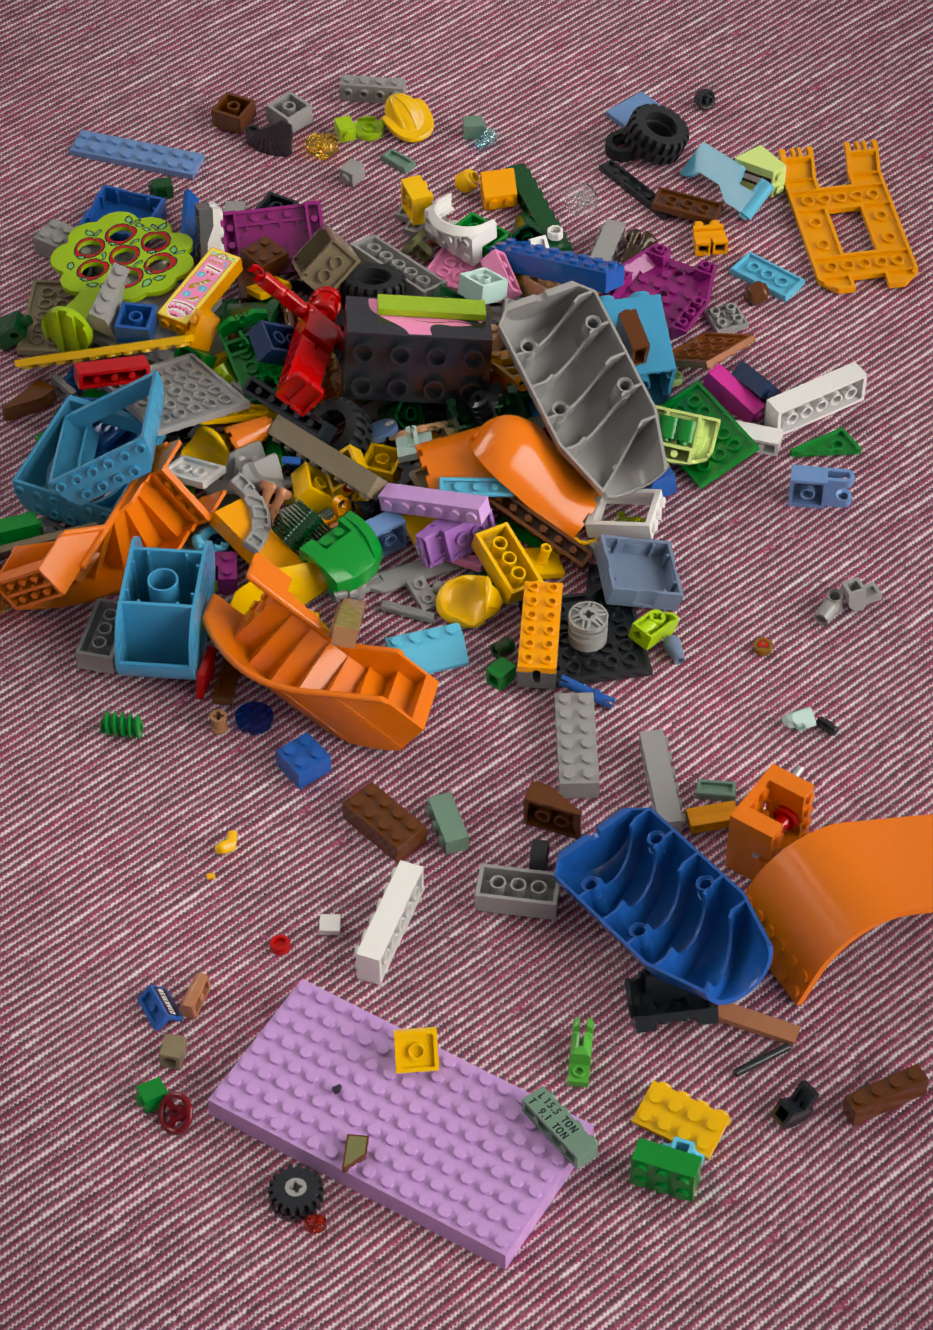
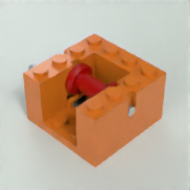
M772 764L733 811L729 821L726 867L753 881L762 868L778 853L810 833L809 827L812 823L810 816L814 809L812 802L815 798V794H813L815 785L800 778V775L804 772L803 767L797 766L790 773Z

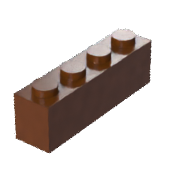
M917 1063L844 1096L842 1111L854 1127L926 1094L929 1078Z

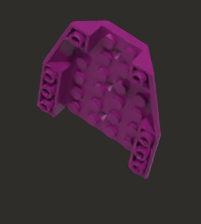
M655 243L622 264L625 265L623 286L606 294L600 293L599 297L610 295L615 299L629 298L631 294L638 291H646L650 295L660 294L663 296L661 300L671 341L687 334L709 304L717 265L701 259L696 267L684 264L670 258L671 248Z

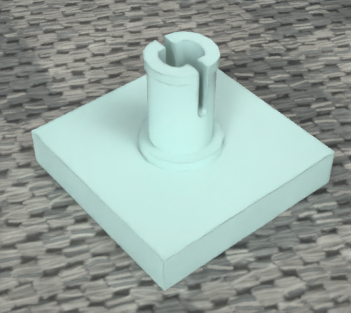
M412 425L411 433L410 426L406 427L405 432L407 436L396 438L399 463L417 460L415 444L433 440L431 431L417 433V427Z

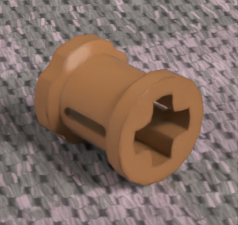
M216 709L210 713L211 731L216 735H222L228 730L226 722L227 713L222 709Z

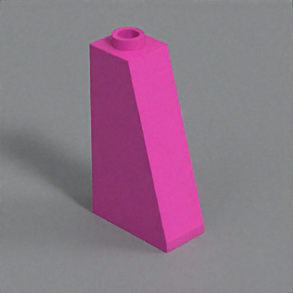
M720 363L708 372L702 385L725 410L748 423L762 418L766 405Z

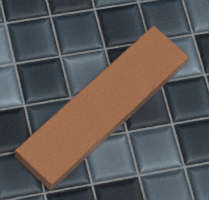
M733 1003L718 1005L719 1022L781 1043L787 1042L790 1046H794L801 1026Z

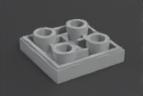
M735 302L703 311L705 319L714 332L733 333L749 329V323Z

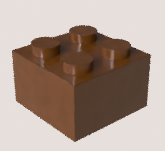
M226 92L211 110L212 126L242 134L256 117L255 100Z
M267 236L240 250L242 267L246 271L253 264H257L263 268L264 272L268 271L271 275L276 276L289 268V252ZM249 272V273L252 274L254 277L256 276L255 273Z

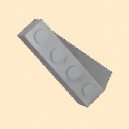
M114 262L86 320L92 329L116 340L114 326L123 302L126 278L130 269Z

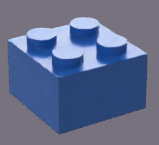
M122 302L114 326L117 342L132 343L152 340L158 325L157 305Z
M308 732L275 750L276 765L298 789L303 788L331 771V756Z

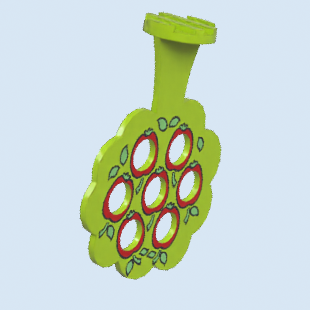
M121 211L109 213L97 222L85 223L74 228L68 235V243L54 250L50 260L52 269L62 275L60 278L62 289L66 293L77 296L66 307L56 306L46 313L41 322L42 331L46 339L50 337L57 344L58 350L62 352L66 350L87 349L93 341L94 329L90 327L86 318L113 263L115 262L130 269L129 274H135L139 277L135 283L125 285L123 302L134 303L141 301L145 297L163 295L172 290L177 281L186 278L194 269L193 257L190 255L194 247L192 238L187 234L172 233L170 224L161 218L146 217L138 219L134 214ZM118 231H128L132 234L131 237L124 241H113L110 239V236ZM156 238L164 239L167 242L158 249H149L144 246L146 242ZM93 244L101 247L100 251L93 255L79 253V250L86 245ZM123 252H131L136 255L133 260L125 263H118L113 260L117 254ZM156 260H167L170 262V265L163 270L155 271L148 268V265ZM99 266L104 269L100 275L95 277L82 275L83 270L88 267Z

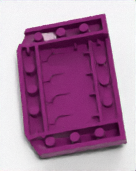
M320 200L294 205L223 212V220L220 221V224L224 230L222 242L225 252L240 257L241 249L267 236L289 252V268L278 275L297 273L291 263V259L323 225Z

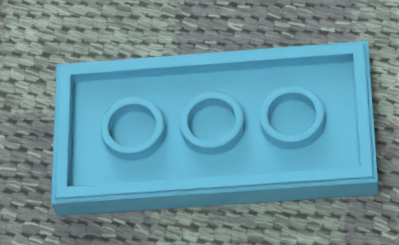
M750 251L731 267L729 272L731 275L749 284L756 281L765 282L770 295L784 302L805 285V279Z

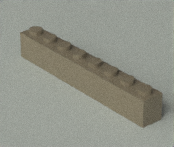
M279 414L267 432L273 436V441L280 445L284 443V448L292 453L297 451L296 455L305 461L308 458L310 460L309 464L316 468L321 466L323 473L329 476L331 474L335 475L334 480L341 484L346 482L347 488L354 492L356 490L360 491L359 495L366 500L372 498L377 501L378 495L387 484V481Z

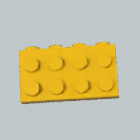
M653 1080L632 1119V1124L669 1142H673L674 1136L695 1142L696 1150L705 1155V1159L709 1160L726 1127L731 1124L729 1114L718 1108L715 1110L709 1107L710 1105L703 1100L698 1099L696 1101L690 1098L691 1096L682 1090L677 1092L671 1089L672 1087L666 1082L660 1081L658 1083Z

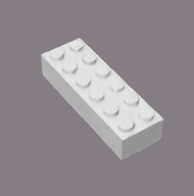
M853 362L767 399L764 426L783 429V435L863 401L867 373L856 362Z
M400 860L398 866L393 868L391 881L386 883L383 898L378 899L376 912L371 914L369 927L364 929L361 937L362 942L356 946L354 951V957H356L354 969L357 970V979L381 985L424 892L423 866Z

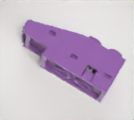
M490 507L491 512L482 525L435 519L416 534L417 541H415V546L422 565L425 568H432L446 560L452 563L473 552L471 543L475 534L495 526L492 508Z

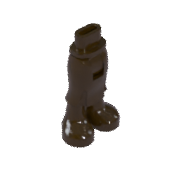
M639 229L630 230L626 236L628 243L625 245V250L619 258L618 264H623L657 243L656 237L648 231H644L642 235Z

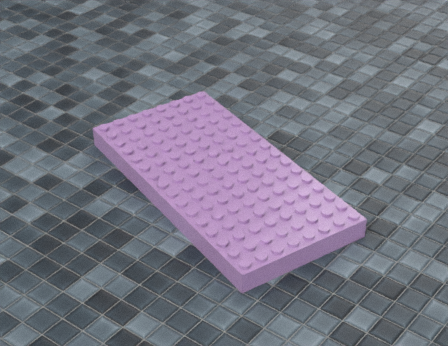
M301 979L208 1099L209 1114L506 1270L574 1169V1166L522 1112V1099L531 1093L439 1047L438 1071L396 1074L393 1030L401 1028ZM340 1084L342 1086L341 1091L338 1094H334L332 1087ZM570 1114L575 1120L581 1122L584 1130L589 1135L594 1136V1125ZM347 1134L369 1136L367 1158L349 1168L348 1172L342 1173Z

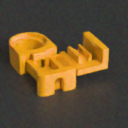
M341 494L334 497L332 509L336 515L333 518L330 517L331 520L323 519L325 524L330 526L352 509L348 498ZM344 500L343 505L338 508L339 503Z

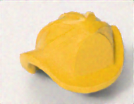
M395 93L387 98L384 107L385 115L381 117V120L394 136L405 142L415 143L431 135L434 129V121L429 107L422 99H413L411 96L403 93Z
M201 426L196 429L192 439L182 448L178 458L181 455L226 467L230 454V443L224 434L218 433L210 427Z
M462 575L452 578L441 586L436 597V609L440 617L450 624L459 623L460 627L463 628L480 627L486 619L493 617L500 610L503 603L499 591L492 585L490 578L480 575Z

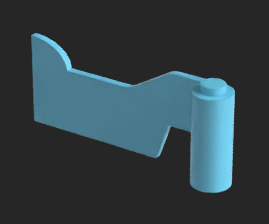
M705 142L701 143L679 173L688 178L695 177L700 173L718 184L725 203L739 212L738 216L744 221L747 219L751 220L775 188L767 180L761 178L752 191L740 184L746 168Z

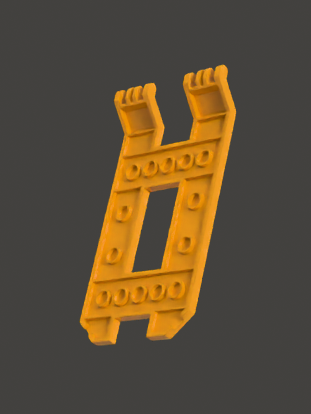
M862 140L860 144L859 141H854L853 146L855 150L851 151L849 142H843L847 178L850 184L821 188L816 178L812 146L805 147L806 156H802V149L800 147H796V153L794 148H790L789 155L791 157L787 158L785 150L779 149L780 161L786 165L784 189L818 285L837 294L854 293L856 291L855 280L885 277L889 289L906 287L918 274V266L881 172L877 140H870L871 149H867L865 140ZM860 211L874 250L843 253L830 214Z

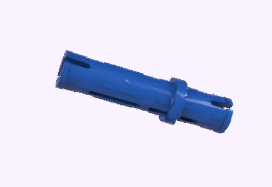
M564 674L561 679L568 683L560 680L558 686H562L575 693L593 692L594 703L596 702L610 710L613 705L606 701L614 704L616 698L601 693L600 689L595 690Z

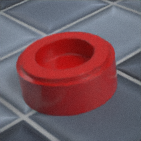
M276 935L271 938L270 950L273 954L281 956L290 951V940L287 936Z

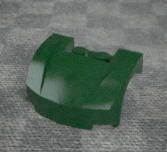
M273 297L268 298L266 302L239 303L238 299H222V304L214 314L220 319L219 324H221L228 317L233 316L236 320L235 315L237 314L238 316H243V312H246L248 315V310L266 309L271 322L277 323L278 311H281L282 304ZM256 324L240 328L233 333L239 335L241 330L243 334H246Z

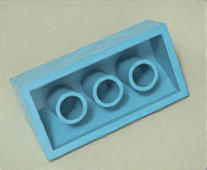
M459 623L385 638V647L401 649L407 658L428 674L469 665L464 635Z

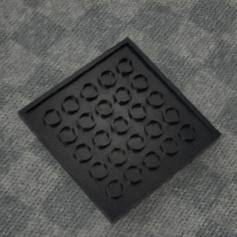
M586 592L562 595L556 688L562 687L558 686L560 680L568 683L561 679L563 674L582 684L652 675L653 670L648 652L628 637L632 623L638 620L635 607L606 604L604 593L598 592L596 599L592 602L601 604L608 612L607 642L603 648L597 651L581 652L569 644L567 638L568 615L573 605L585 601ZM522 600V601H518V607H519L521 619H522L523 600Z

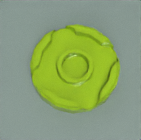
M364 116L357 119V122H354L356 137L360 140H377L385 133V124L381 119L377 120V117Z

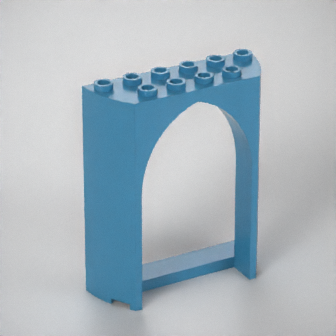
M157 370L64 415L48 484L58 494L81 506L151 472L165 402L164 386ZM148 397L141 437L95 458L99 434L92 424Z
M69 394L13 478L14 492L27 511H34L36 514L75 526L95 521L98 525H103L128 487L129 483L116 488L99 500L87 502L80 506L53 491L52 487L48 484L64 415L92 401ZM122 410L98 421L140 435L143 424L136 417ZM167 434L158 436L156 445L161 444Z

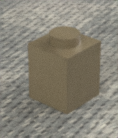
M165 1034L159 1052L160 1067L181 1070L188 1050L186 1037L177 1034Z

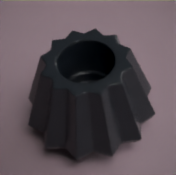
M708 88L700 89L695 94L694 102L701 110L707 111L712 109V105L715 104L716 100L715 92Z

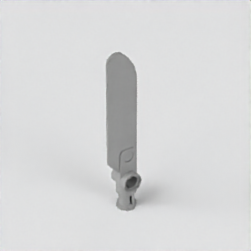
M420 559L376 573L366 584L351 592H348L346 589L339 592L334 591V594L329 595L333 603H337L338 600L344 599V597L361 600L365 598L368 592L387 593L405 587L406 581L421 575L427 580L464 567L444 561L432 568H425Z

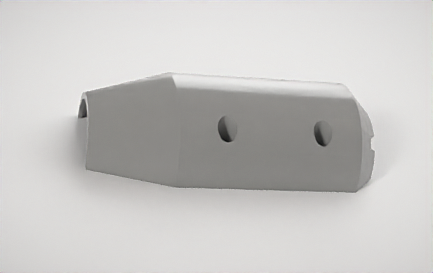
M570 281L544 290L539 295L533 294L507 303L498 325V333L558 452L606 500L630 495L661 477L667 471L668 465L657 408L596 290Z

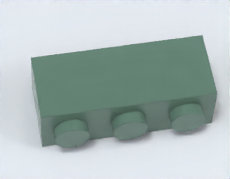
M451 792L428 797V806L425 807L427 817L432 819L433 832L438 834L439 847L444 849L446 855L469 849V835Z

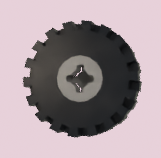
M289 1164L286 1170L284 1167L280 1168L279 1174L275 1172L273 1180L270 1179L269 1202L272 1211L275 1214L278 1212V1217L281 1219L285 1216L288 1222L295 1219L296 1223H298L300 1218H304L305 1221L310 1220L309 1215L316 1216L317 1209L321 1210L322 1203H324V1188L321 1176H318V1172L315 1169L311 1172V1168L308 1165L302 1168V1164H297V1167Z

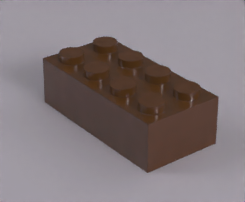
M370 782L342 803L343 818L396 863H399L400 860H403L427 842L426 826L373 782Z

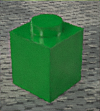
M502 656L486 669V682L499 691L516 679V666L513 662L508 661Z
M159 1076L136 1086L137 1095L134 1098L139 1108L142 1107L145 1113L148 1114L159 1108L161 1100L168 1094V1091Z

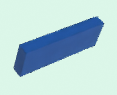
M282 456V463L292 472L304 463L301 457Z

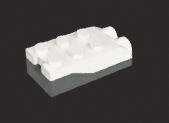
M215 202L194 203L197 264L211 247L225 252L224 244L221 241V238L224 237V230L220 224V221L223 220V212Z

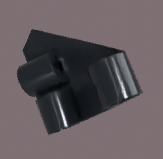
M282 119L262 129L256 125L246 127V143L255 150L278 157H288L292 154L293 126Z

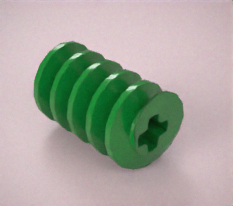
M107 710L101 721L100 733L104 734L106 731L107 735L114 733L115 736H119L121 733L122 737H126L129 734L130 738H134L136 735L140 739L143 733V721L140 718V714H137L136 718L133 719L132 713H129L128 718H125V712H122L121 716L118 717L117 711H114L113 715L110 716V711Z

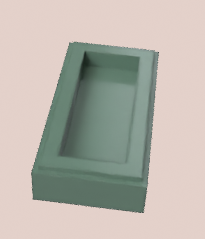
M393 148L381 155V161L404 174L416 167V161Z
M697 779L696 799L736 800L737 782Z

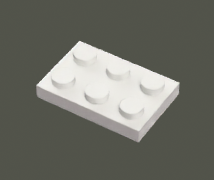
M181 455L168 465L171 472L184 485L194 486L199 489L207 488L226 473V468L223 465Z

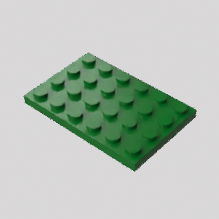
M699 380L661 405L666 408L721 419L717 440L710 458L704 463L679 465L699 489H702L760 450L758 444Z

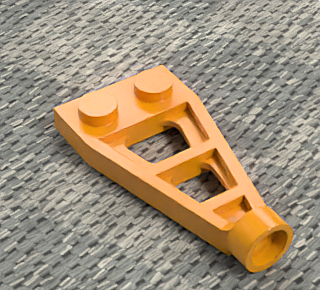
M492 351L490 368L517 387L519 391H526L525 385L519 384L523 381L520 375L517 374L516 367H503L514 364L508 351Z

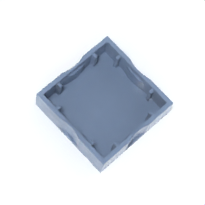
M600 534L594 552L606 604L677 611L684 594L680 577L675 568V557L671 541L633 539L624 536Z

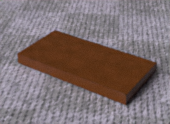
M663 187L658 188L651 205V210L693 221H701L708 225L710 221L719 219L723 208V203Z

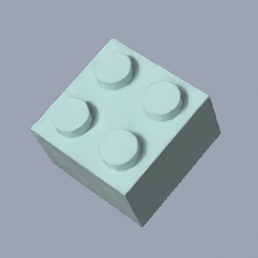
M486 267L464 272L459 275L457 293L464 296L465 299L485 300V304L497 303L507 296L508 279Z

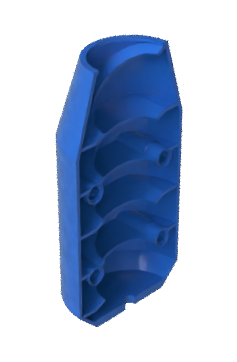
M623 808L598 825L592 835L588 836L585 834L558 853L554 872L557 883L657 979L711 1003L726 1005L745 997L766 975L773 958V946L745 892L653 808Z

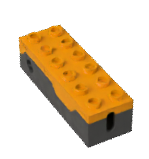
M525 581L517 664V687L556 688L563 583Z

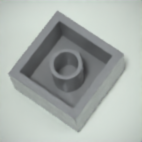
M291 91L266 105L267 121L273 125L283 119L293 126V133L313 121L312 105Z

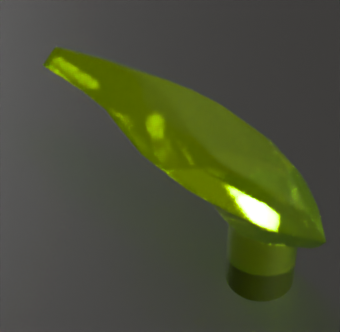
M624 511L618 512L619 519L617 521H646V518L626 517Z

